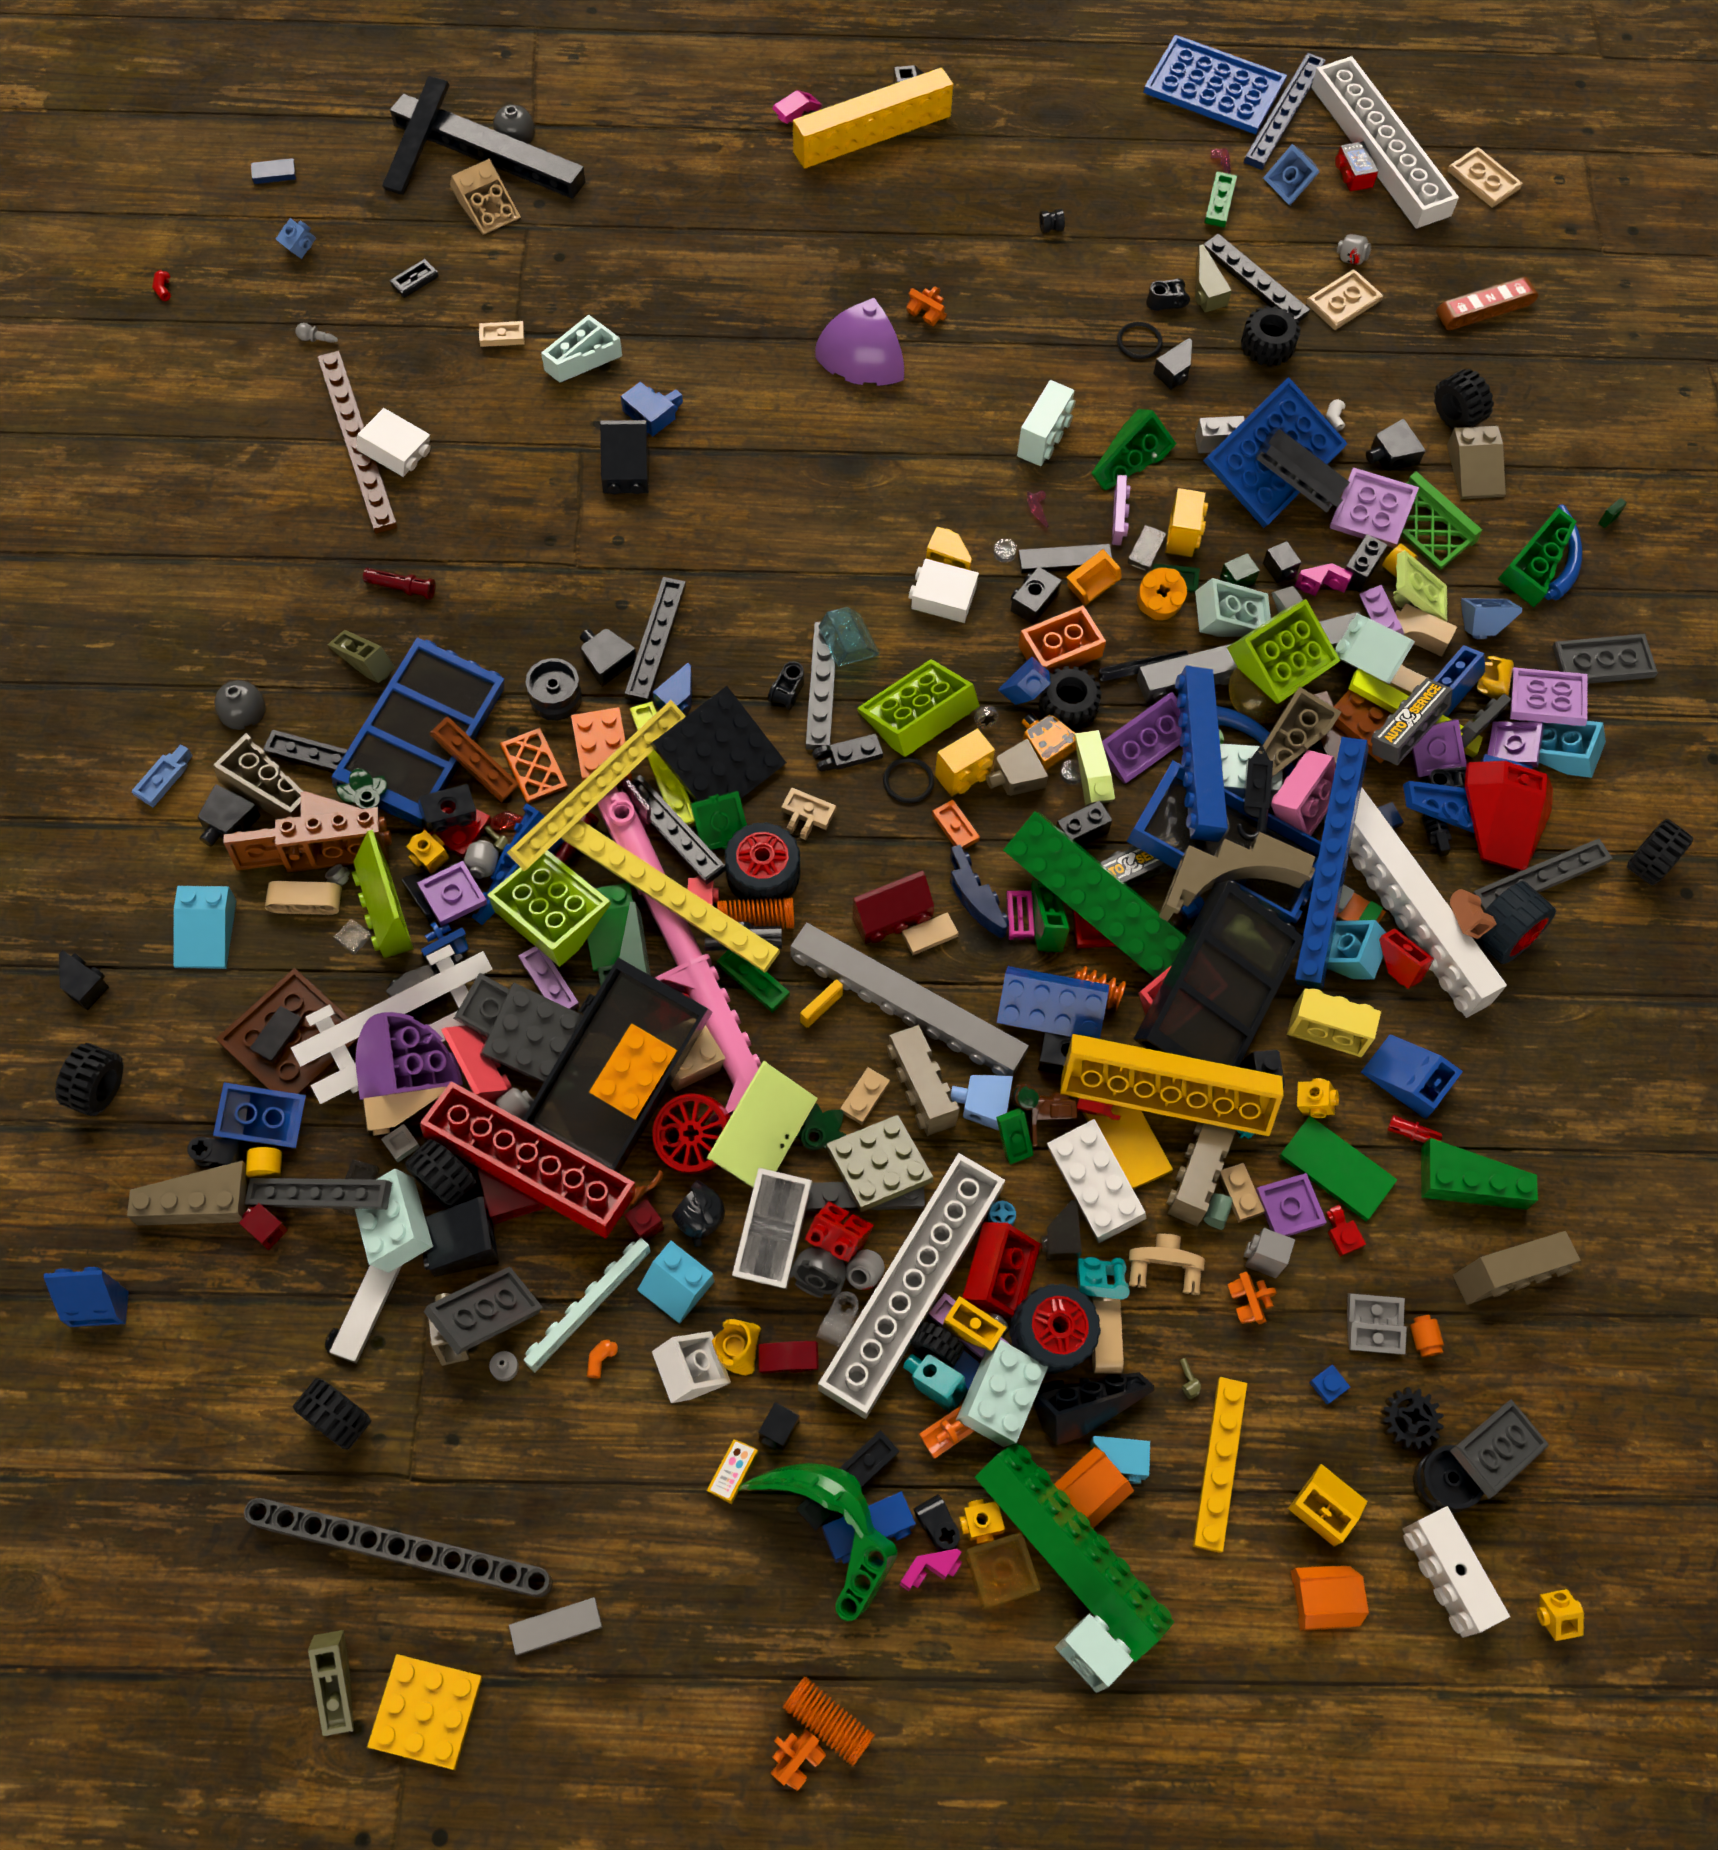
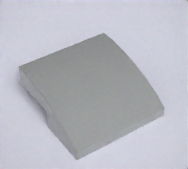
M1348 1293L1347 1324L1349 1350L1405 1354L1407 1328L1404 1326L1405 1298Z

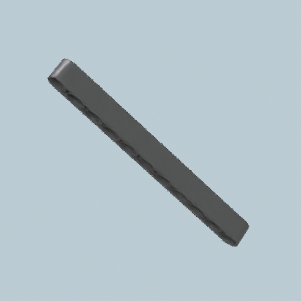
M263 1498L252 1499L244 1509L245 1519L260 1529L536 1598L546 1596L552 1589L553 1581L551 1576L540 1567ZM265 1506L267 1510L265 1517L256 1521V1511L260 1507ZM293 1513V1523L288 1527H283V1518L287 1514ZM316 1520H321L322 1527L320 1531L316 1534H311V1524ZM343 1527H349V1536L344 1541H338L337 1533ZM370 1534H376V1544L371 1548H366V1537ZM403 1540L405 1542L404 1551L399 1555H393V1545L397 1541ZM431 1547L433 1550L432 1558L427 1562H421V1551L424 1548ZM454 1554H459L461 1563L457 1568L449 1569L447 1565L448 1559ZM487 1561L489 1564L488 1572L483 1576H477L475 1573L477 1564ZM509 1568H515L517 1571L516 1579L511 1583H504V1572ZM537 1575H543L545 1577L544 1586L539 1590H532V1579Z

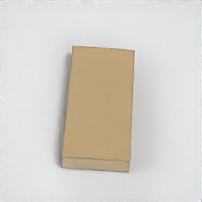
M948 912L902 931V936L912 955L958 937L959 934Z

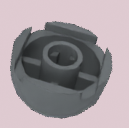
M507 105L497 111L493 119V130L527 144L533 140L535 136L534 121L525 108L519 105Z
M234 680L227 682L217 691L214 699L217 716L225 726L231 729L242 730L245 729L244 726L250 724L254 726L262 719L266 710L263 695L255 685L247 681Z
M818 1246L809 1247L800 1253L790 1271L791 1278L794 1275L797 1279L795 1284L798 1288L819 1298H823L824 1294H832L830 1298L838 1296L841 1293L847 1274L843 1259H838L832 1253Z

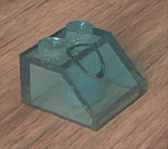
M849 607L827 612L818 626L837 666L868 659L880 654L861 614Z

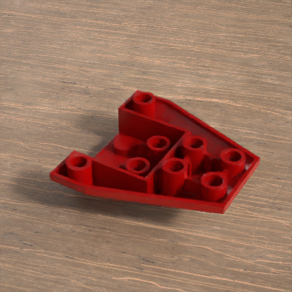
M1507 761L1467 763L1465 791L1480 860L1519 872L1527 869L1552 811L1553 787L1548 775Z

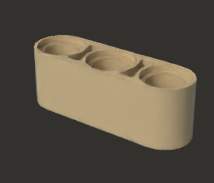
M272 881L268 884L265 909L273 913L337 914L339 912L342 887L331 882Z
M1090 1296V1301L1096 1307V1312L1099 1315L1101 1328L1098 1338L1099 1342L1092 1353L1093 1372L1122 1374L1123 1341L1120 1299Z

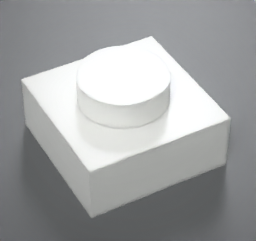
M404 1124L381 1139L397 1162L420 1148Z

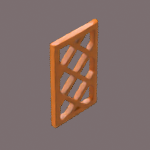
M541 728L500 743L515 779L519 783L526 803L529 804L568 788ZM538 736L541 741L540 748L528 744L530 738ZM512 745L520 746L516 757L509 754L507 747ZM525 748L537 752L533 762L521 759ZM542 754L548 756L551 762L549 768L537 764ZM518 763L530 767L525 777L519 775L516 769ZM534 769L547 772L542 783L530 779ZM551 774L558 777L560 784L555 786L547 785ZM527 783L539 787L538 792L529 796L526 790Z

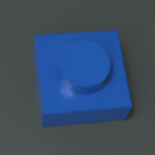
M1333 1364L1309 1382L1326 1405L1350 1388Z

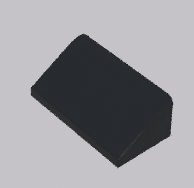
M426 872L403 877L401 880L404 887L427 921L431 923L437 918L417 882L429 877Z

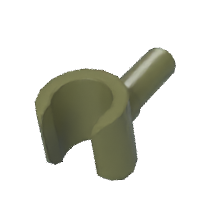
M487 825L484 830L496 841L494 847L499 854H502L506 844H509L507 838L503 835L499 836Z
M1183 1358L1180 1362L1188 1382L1182 1385V1390L1188 1399H1192L1199 1395L1201 1384L1191 1373L1187 1359Z

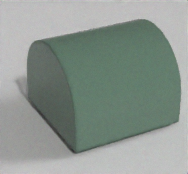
M1218 1193L1213 1194L1203 1219L1204 1222L1217 1229H1224L1232 1207V1197Z

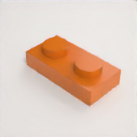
M954 800L932 811L933 818L953 846L961 844L964 850L979 841L980 836Z

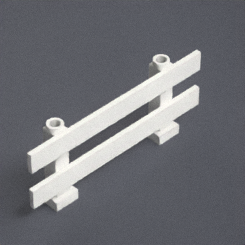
M448 945L426 956L430 966L436 964L440 973L337 1025L334 1024L330 1017L335 1014L330 1004L305 1016L309 1025L316 1024L320 1033L291 1047L300 1067L331 1052L340 1070L310 1085L319 1103L322 1104L349 1089L352 1094L359 1091L356 1063L345 1044L359 1037L364 1024L370 1017L383 1012L406 1014L449 991L458 1008H460L468 993L465 983L475 979L479 973L485 974L493 970L484 952L482 951L454 965L450 956L455 953L451 945ZM457 1011L429 1025L443 1038L442 1042L445 1041L441 1029L465 1026L453 1019Z

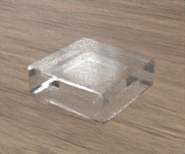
M350 919L334 938L338 943L355 954L371 938V934L353 919Z

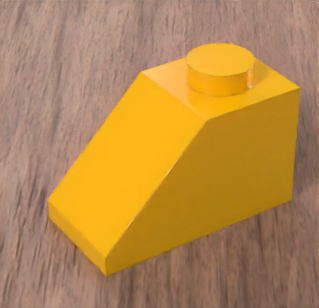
M936 527L927 547L926 559L971 570L972 558L959 534L949 529Z
M960 1296L945 1317L942 1326L965 1342L989 1351L993 1350L1007 1328Z

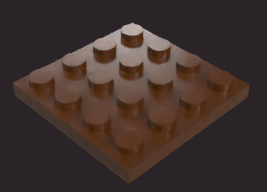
M294 968L221 1033L216 1040L267 1089L304 1095L311 1088L310 1085L319 1081L336 1065L331 1052H328L300 1067L291 1047L320 1033L316 1024L310 1026L305 1016L330 1004L335 1012L334 1015L330 1016L335 1025L349 1019V1017ZM282 1006L302 1017L304 1022L273 1064L253 1053L250 1047L278 1008ZM358 1038L345 1044L349 1052L357 1045Z

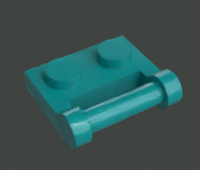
M1094 1257L1078 1258L1076 1268L1078 1290L1087 1296L1125 1299L1129 1296V1285L1125 1281L1124 1274L1126 1272V1262L1122 1258H1114L1111 1262L1101 1261ZM1107 1275L1114 1276V1285L1107 1284Z

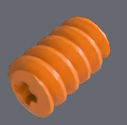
M1084 966L1081 971L1077 969L1074 976L1075 979L1109 985L1106 1009L1110 1010L1115 1004L1117 1011L1126 988V982L1122 981L1117 987L1116 978L1114 977L1107 983V974H1103L1097 979V970H1093L1090 975H1087V966Z

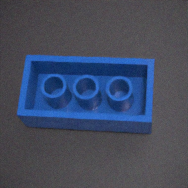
M1007 966L997 1023L1072 1037V1034L1100 1039L1109 985Z

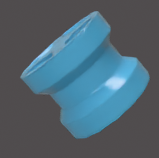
M1007 1201L994 1203L988 1214V1222H1000L999 1218L1002 1223H1009L1013 1226L1016 1218L1014 1206Z

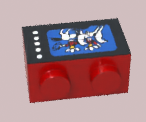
M1364 141L1341 145L1335 158V164L1339 168L1343 182L1347 184L1350 192L1372 188L1379 171Z

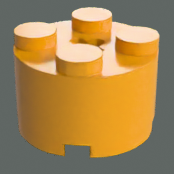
M1157 568L1150 571L1144 576L1138 589L1137 603L1140 610L1154 620L1160 621L1172 618L1181 609L1186 599L1187 586L1185 580L1176 569ZM1158 591H1162V593H1165L1166 596L1162 597V594L1157 593Z

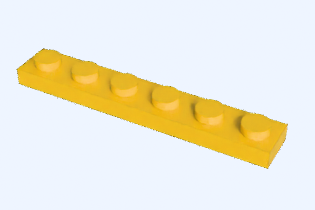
M1219 1377L1216 1388L1193 1547L1222 1553L1224 1548L1247 1383Z

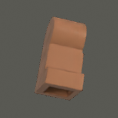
M1463 889L1455 891L1451 896L1450 906L1463 934L1479 939L1497 924L1493 916L1484 913L1481 909V899L1479 896Z

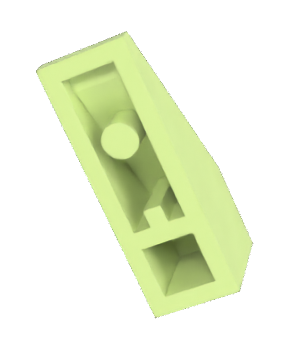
M1099 730L1075 733L1074 737L1085 806L1098 801L1101 803L1113 801L1115 795L1112 776Z

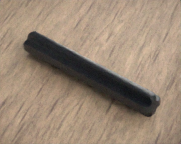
M1180 650L1100 667L1098 675L1101 681L1138 674L1142 666L1186 656L1188 652L1187 650Z

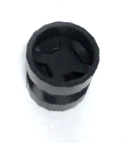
M1056 209L1053 212L1040 211L1039 224L1042 233H1049L1051 230L1064 231L1065 217L1062 209Z

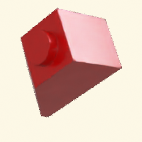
M1395 928L1383 934L1379 941L1388 974L1408 989L1421 982L1433 963L1434 958Z

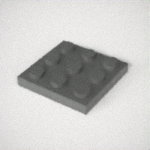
M513 983L480 1055L544 1084L584 1015Z

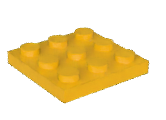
M396 1654L367 1747L456 1770L483 1676Z

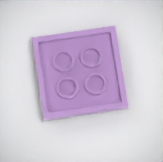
M1353 468L1348 479L1350 483L1343 491L1341 496L1343 501L1335 511L1330 529L1363 539L1368 534L1388 544V547H1397L1419 487Z
M1513 668L1510 719L1586 726L1587 674Z

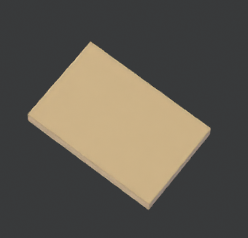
M1476 147L1449 165L1447 170L1492 208L1521 189L1523 184L1479 147Z
M1353 269L1307 298L1306 304L1330 327L1336 330L1379 303L1383 295Z

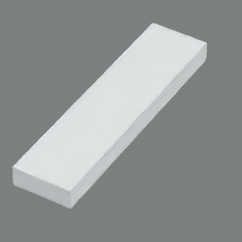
M402 1265L389 1273L374 1266H369L330 1350L332 1355L357 1364Z

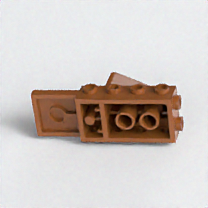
M306 791L300 792L301 817H287L275 820V828L272 829L263 828L256 831L224 834V845L237 871L285 865L287 872L333 867L338 864L342 866L354 864L353 861L367 831L372 829L386 860H389L388 846L392 845L390 830L387 831L385 816H380L378 807L361 809Z

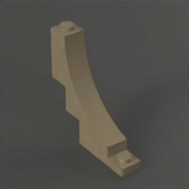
M1261 832L1258 833L1249 849L1224 839L1217 849L1215 856L1189 845L1181 857L1159 917L1168 921L1173 912L1179 913L1182 904L1188 907L1197 897L1211 889L1215 883L1227 880L1247 878L1268 879L1300 888L1305 880L1308 882L1311 880L1315 872V868L1312 867L1315 856Z

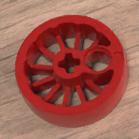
M688 1093L671 1099L658 1112L653 1125V1143L659 1157L670 1168L682 1173L699 1174L714 1169L718 1165L711 1160L705 1162L700 1145L710 1152L712 1147L705 1141L707 1138L717 1140L719 1136L708 1134V1130L721 1125L723 1131L730 1119V1115L720 1102L706 1095ZM690 1102H694L692 1119H690L686 1107ZM700 1105H708L709 1109L698 1121ZM679 1107L682 1111L685 1122H682L677 1116L674 1115L675 1110H677ZM715 1111L719 1120L705 1126L704 1123ZM669 1118H671V1119H672L673 1121H675L677 1124H675V1123L667 1124V1122H668ZM674 1128H677L679 1132V1138L676 1143H672L669 1139V1133ZM693 1129L699 1132L694 1138L689 1137V1132H692ZM687 1146L684 1163H681L676 1157ZM668 1147H677L672 1154ZM693 1147L699 1161L698 1165L690 1164Z

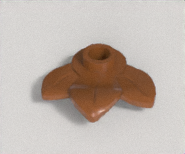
M659 1170L658 1175L647 1186L643 1185L635 1188V1196L629 1204V1210L646 1199L649 1201L650 1198L647 1194L663 1179V1172Z

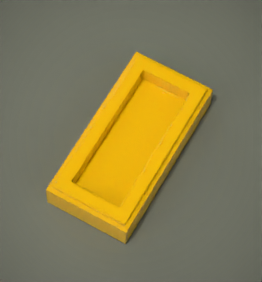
M836 979L800 1012V1023L806 1028L810 1027L843 996V984Z

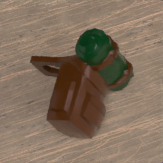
M1017 1084L1012 1090V1103L1018 1108L1028 1110L1029 1135L1032 1147H1037L1036 1120L1077 1118L1075 1099L1068 1095L1060 1094V1092H1051L1050 1096L1039 1095L1038 1091L1030 1087V1084Z

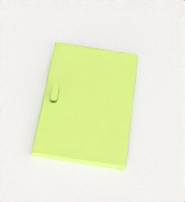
M763 1061L707 1159L754 1188L758 1168L777 1171L818 1098L773 1068L766 1061Z

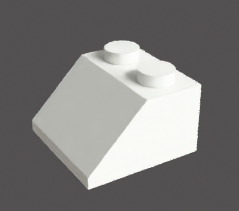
M711 1331L672 1337L652 1351L671 1403L691 1400L731 1383L726 1368L718 1360L712 1344L714 1337Z

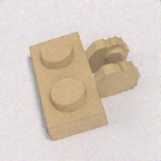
M791 788L781 807V812L792 816L786 829L791 834L795 831L799 819L806 822L800 833V838L804 840L807 839L813 825L826 830L836 811V805Z

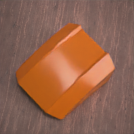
M1096 1446L1054 1484L1058 1490L1060 1489L1068 1495L1072 1506L1088 1518L1092 1528L1097 1526L1134 1492L1130 1482L1109 1460L1106 1454Z
M1351 1566L1304 1567L1291 1570L1298 1607L1300 1631L1360 1627L1369 1614L1363 1576Z

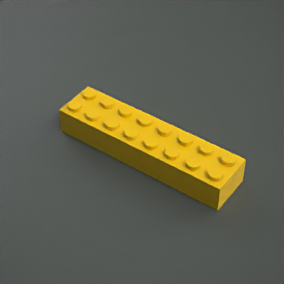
M941 67L793 119V152L805 169L951 116L953 83Z
M1072 1034L1062 1072L1060 1094L1270 1136L1283 1098V1081L1280 1075Z

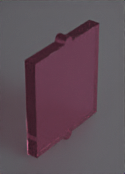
M625 778L623 779L621 791L628 794L645 831L648 832L652 822L650 819L651 808L630 780Z

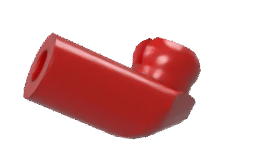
M158 270L154 273L152 289L162 301H168L171 294L164 284L169 283L170 274L167 271Z

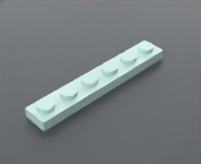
M642 1238L636 1243L634 1241L631 1242L623 1251L624 1256L618 1262L613 1261L605 1269L603 1278L598 1283L596 1281L591 1283L584 1292L585 1296L579 1302L575 1301L565 1311L566 1316L559 1323L554 1322L545 1332L547 1336L539 1344L535 1342L529 1347L525 1353L524 1361L534 1373L651 1252L649 1244Z

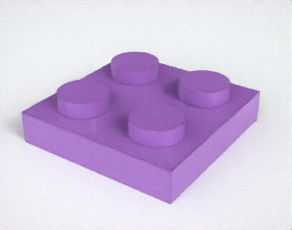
M1458 719L1434 724L1412 749L1417 777L1428 776L1434 769L1466 767Z
M1493 722L1488 755L1538 767L1544 729L1543 722Z
M463 861L417 882L418 888L441 926L487 904L486 898Z
M1307 1173L1256 1189L1271 1231L1291 1236L1324 1226L1327 1223Z

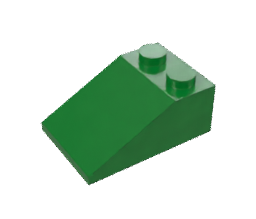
M629 883L595 888L610 900L611 905L587 938L593 972L598 971L599 967L614 965L620 956L630 902H633Z

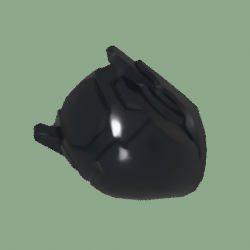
M697 1179L691 1186L690 1193L674 1210L672 1219L684 1234L692 1238L695 1247H700L702 1245L701 1238L711 1235L723 1222L725 1208L719 1195Z

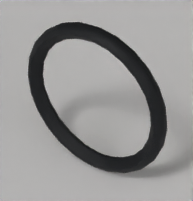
M1145 322L1129 323L1121 328L1117 336V343L1121 351L1127 356L1136 359H1147L1155 356L1163 344L1161 333L1157 328ZM1131 327H1146L1156 334L1158 345L1151 353L1144 355L1134 354L1123 346L1121 339L1123 333Z
M904 757L893 761L887 767L883 776V783L886 791L892 798L904 803H914L925 799L930 794L934 786V775L925 762L913 757ZM912 762L922 766L929 776V785L926 791L914 798H904L895 794L889 786L888 776L896 765Z

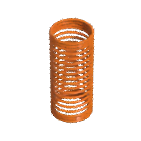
M792 897L783 898L782 902L781 898H779L778 907L777 899L774 898L772 903L770 898L769 908L767 898L764 904L761 898L760 909L758 899H756L755 905L752 899L751 910L749 899H747L746 906L743 899L742 912L740 900H738L737 907L736 900H734L733 913L731 900H729L728 908L726 900L717 901V909L737 922L753 924L754 921V927L758 925L762 926L763 920V926H767V924L771 926L772 918V926H776V923L777 926H780L781 917L782 929L785 928V922L787 929H794Z
M807 1676L804 1677L783 1705V1709L789 1714L794 1711L793 1717L798 1715L797 1721L801 1720V1724L807 1721L805 1728L811 1725L809 1731L814 1730V1735L818 1734V1739L824 1735L822 1742L828 1739L826 1746L832 1743L830 1748L833 1749L837 1745L835 1753L841 1749L839 1756L845 1753L843 1760H846V1763L849 1762L851 1767L854 1766L875 1737V1733L868 1728L862 1734L865 1725L858 1730L861 1721L852 1729L857 1718H854L849 1724L853 1715H849L845 1720L848 1711L839 1719L844 1711V1707H842L835 1715L840 1704H837L829 1714L836 1703V1700H834L826 1709L832 1697H829L820 1708L828 1696L827 1693L824 1694L814 1707L823 1690L811 1702L819 1690V1686L807 1698L815 1683H812V1680H809V1678L807 1679Z

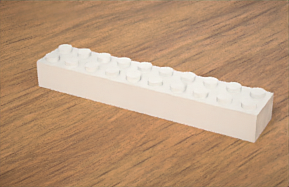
M1351 56L1318 67L1311 88L1351 142L1364 141L1379 171L1377 177L1414 227L1417 229L1452 216L1459 199L1458 195L1354 58Z
M1361 787L1349 856L1352 858L1355 868L1365 876L1368 886L1375 890L1381 899L1383 907L1389 910L1395 918L1399 929L1403 930L1412 942L1434 958L1429 970L1434 972L1439 979L1442 989L1447 991L1454 1000L1457 1010L1462 1012L1467 1018L1490 1006L1507 984L1474 939L1463 934L1452 909Z
M958 1153L819 1381L818 1391L866 1420L909 1348L913 1336L921 1323L925 1321L928 1313L988 1215L990 1208L997 1200L1003 1189L1005 1179Z

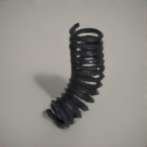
M333 1328L329 1332L330 1334L327 1335V1339H325V1350L330 1353L334 1338L340 1331L338 1328Z

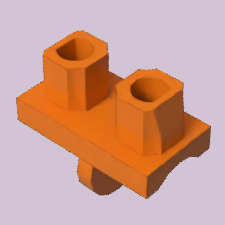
M936 286L931 291L925 288L922 294L912 288L909 292L910 300L906 307L907 312L917 317L921 309H924L927 312L923 316V320L931 326H934L939 319L944 321L947 314L944 312L945 306L942 305L944 298L939 296L940 289Z
M1247 1271L1240 1273L1239 1279L1228 1284L1233 1299L1247 1295L1249 1305L1236 1309L1240 1322L1245 1324L1256 1321L1259 1325L1266 1323L1260 1300H1263L1266 1309L1273 1307L1270 1297L1277 1294L1276 1288H1267L1265 1281L1260 1280L1256 1282L1259 1289L1256 1292L1251 1275H1248Z
M958 1406L918 1434L933 1459L974 1432L973 1429L956 1420L961 1406Z
M806 1729L799 1738L791 1733L784 1742L778 1736L774 1740L780 1748L772 1757L778 1764L771 1774L782 1785L787 1784L797 1791L807 1779V1776L798 1769L803 1761L807 1759L816 1767L826 1756L818 1744L819 1740Z

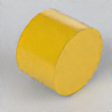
M1403 544L1395 547L1382 565L1396 578L1398 553L1405 550L1416 560L1418 558L1417 555Z
M269 1147L249 1149L247 1151L246 1176L249 1178H279L281 1176L282 1152Z

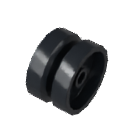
M548 658L539 661L531 667L527 673L525 684L534 712L546 720L554 721L566 719L576 713L581 705L582 692L577 671L571 663L559 658Z
M1446 1445L1424 1456L1415 1467L1413 1475L1415 1492L1420 1501L1431 1511L1436 1512L1448 1506L1451 1513L1456 1514L1478 1503L1484 1494L1450 1450L1456 1445Z

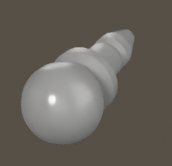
M308 323L298 324L295 330L296 336L303 341L311 340V342H315L316 339L329 343L338 341L337 337L330 333L326 334L325 332L318 331L316 326L311 327Z

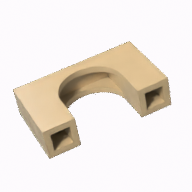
M1405 603L1402 611L1396 610L1395 612L1403 628L1404 636L1415 641L1413 645L1420 646L1442 657L1457 626ZM1401 664L1388 685L1410 696L1414 688L1420 685L1427 677Z

